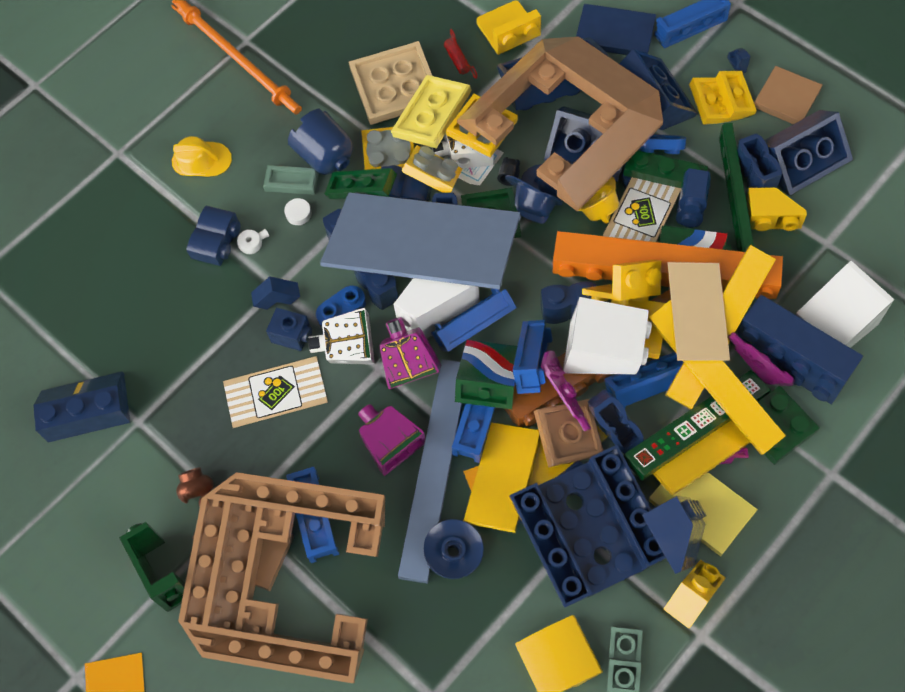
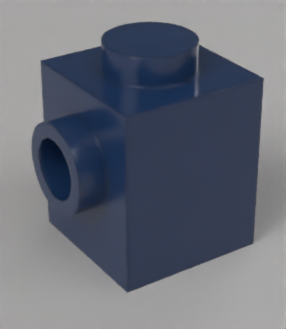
M276 307L266 332L271 343L302 351L304 344L308 343V337L312 336V327L307 316Z

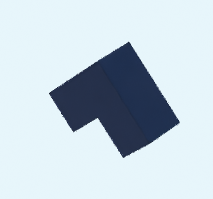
M271 276L251 292L253 307L266 310L276 302L291 305L300 298L298 282Z

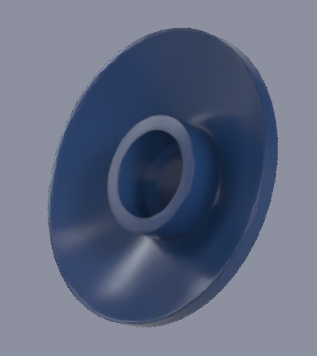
M449 519L432 527L425 538L423 550L428 566L436 574L448 579H459L470 575L477 569L482 560L484 548L480 534L472 525L462 520ZM455 547L459 553L456 556H450L447 550Z

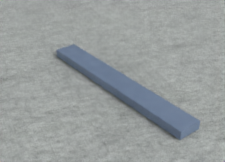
M443 359L441 361L442 366L437 380L398 572L399 579L426 584L429 581L431 568L424 557V541L432 527L440 523L453 456L452 445L458 429L463 404L455 402L456 376L460 362Z

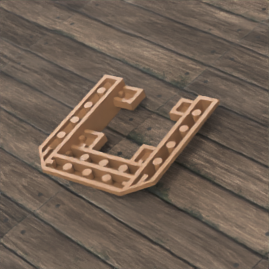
M580 37L542 39L457 119V123L477 137L481 134L494 145H497L514 129V123L501 114L531 84L549 95L564 79L601 103L602 105L589 117V124L600 131L602 135L573 164H570L554 152L537 169V176L557 190V197L576 211H579L663 125L659 91Z
M236 472L201 498L179 614V623L202 658L354 684L365 650L363 646L368 619L336 614L331 643L274 634L279 604L253 600L263 540L290 543L295 513L350 521L351 527L346 552L378 557L382 530L385 527V495Z

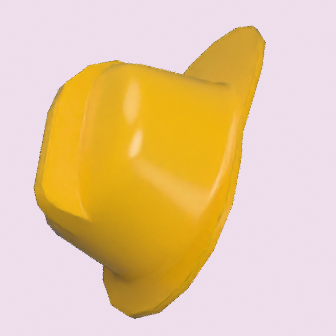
M195 136L185 137L173 147L172 167L175 172L183 176H218L230 167L232 161L231 153L226 146L217 142L204 141Z
M612 176L579 210L589 220H602L607 224L610 221V215L619 207L614 177Z

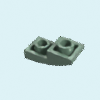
M611 626L607 692H639L643 630Z

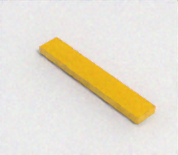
M752 245L747 248L723 291L727 337L737 330L776 260ZM683 362L665 395L688 409H692L704 386Z
M670 300L652 314L648 320L652 322V325L676 352L672 303ZM683 361L761 455L786 436L724 361Z

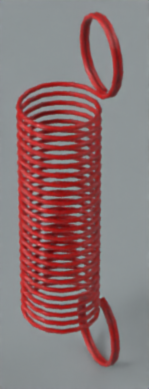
M455 34L451 35L452 38L450 39L454 40V42L449 40L452 45L450 44L447 47V44L444 43V47L459 74H465L461 70L463 68L466 71H469V68H473L476 77L473 70L471 72L476 79L477 72L474 66L469 65L456 42V37H453Z

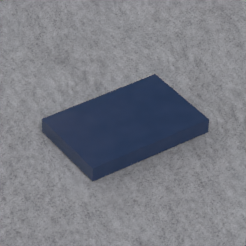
M584 4L576 37L581 39L591 37L604 51L628 55L635 49L648 54L656 14Z

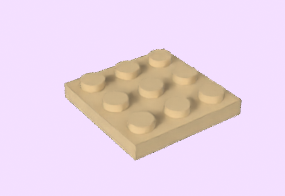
M419 41L349 61L350 70L370 125L401 116L426 75L432 76Z

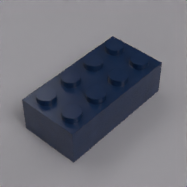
M763 295L759 296L745 315L737 333L745 343L752 345L759 352L767 355L770 358V362L777 368L791 375L795 380L794 385L806 388L812 392L815 398L820 401H827L831 405L863 358V355Z

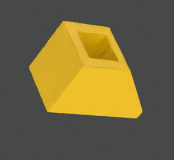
M749 188L746 203L751 229L758 231H767L769 229L792 231L802 228L807 216L806 210L779 189Z
M700 559L681 582L664 610L690 628L726 577L720 574L715 566L705 563Z

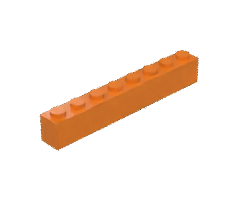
M557 231L553 257V274H559L562 277H586L589 280L595 281L600 279L613 280V265L659 260L661 261V286L670 287L667 262L719 263L723 292L745 252ZM769 255L776 260L755 296L757 299L760 295L768 299L777 298L782 284L783 256Z

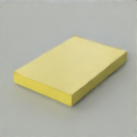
M426 75L391 130L393 137L437 148L446 134V129L456 118L472 91L470 85Z
M708 472L673 496L660 484L648 500L656 507L676 496L688 497L695 501L698 500L707 515L702 518L706 525L701 542L720 557L758 510Z

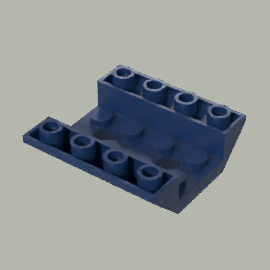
M618 445L590 457L587 463L543 484L538 485L535 483L509 495L564 608L591 597L666 559L642 516L651 511V508ZM569 495L579 496L583 502L582 507L578 510L570 509L566 504V498ZM603 548L609 552L610 560L607 564L602 565L595 561L594 551L596 549Z

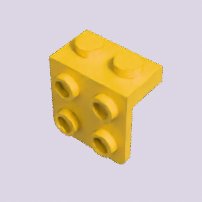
M516 0L487 12L476 19L478 27L498 55L541 35L540 13L537 9L527 13L520 2Z
M647 260L613 265V284L582 288V294L591 296V299L598 301L612 299V303L619 305L629 304L630 299L638 302L649 301V296L661 295V261Z

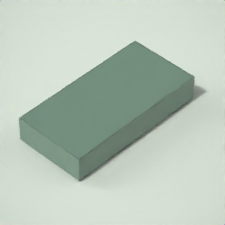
M267 165L263 188L265 192L315 195L319 173L313 168Z

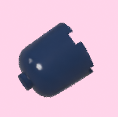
M320 108L310 111L300 119L303 124L297 131L294 129L290 131L288 145L320 174H331L344 170L349 165V159L353 152L351 138L326 111L323 112Z

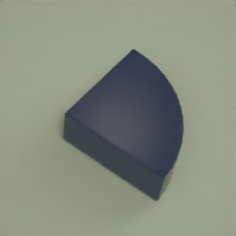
M743 48L729 52L727 58L734 70L742 71L743 73L747 72L751 57L749 53Z

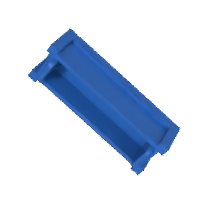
M701 0L663 18L659 17L656 20L657 31H655L654 36L665 49L727 21L731 3L729 0Z
M492 288L493 294L442 326L436 323L434 325L436 330L432 331L431 334L441 351L449 352L516 309L517 307L507 290L503 289L500 291Z
M545 320L523 321L513 366L517 394L540 393L541 384L546 382L541 364L549 343L553 341L551 328L546 327Z
M676 352L659 357V359L646 362L645 365H641L636 374H615L605 378L606 389L625 409V406L667 391L683 361H677Z
M465 404L452 445L453 456L463 455L473 458L474 462L480 463L481 451L495 407Z
M315 467L286 475L289 481L320 485ZM296 513L306 555L310 563L317 562V558L333 554V556L340 555L335 544L329 518Z

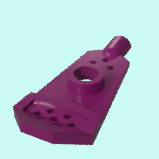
M731 333L728 336V339L735 345L734 349L765 384L793 386L794 378L786 371H781L770 362V358L767 355L759 352L752 345L745 343L736 333Z
M547 351L543 356L541 368L572 416L578 420L584 431H589L591 426L575 398L577 396L575 389L565 380L563 376L565 372L559 363L555 351Z

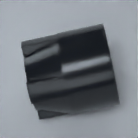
M508 157L503 158L497 177L501 184L513 186L505 179V176L510 175L519 178L520 161Z

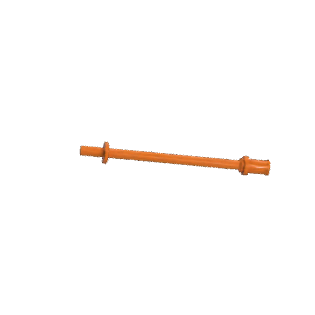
M186 0L172 1V8L183 17L184 22L188 25L195 24L273 94L272 101L276 106L284 104L295 115L301 112L302 107L290 97L291 90L286 85L277 86L201 18V11L196 6H191Z

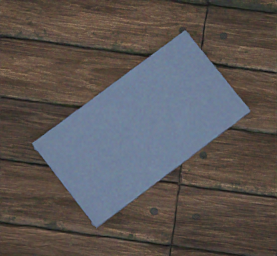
M348 193L320 263L324 267L500 289L517 226L521 219L520 212Z

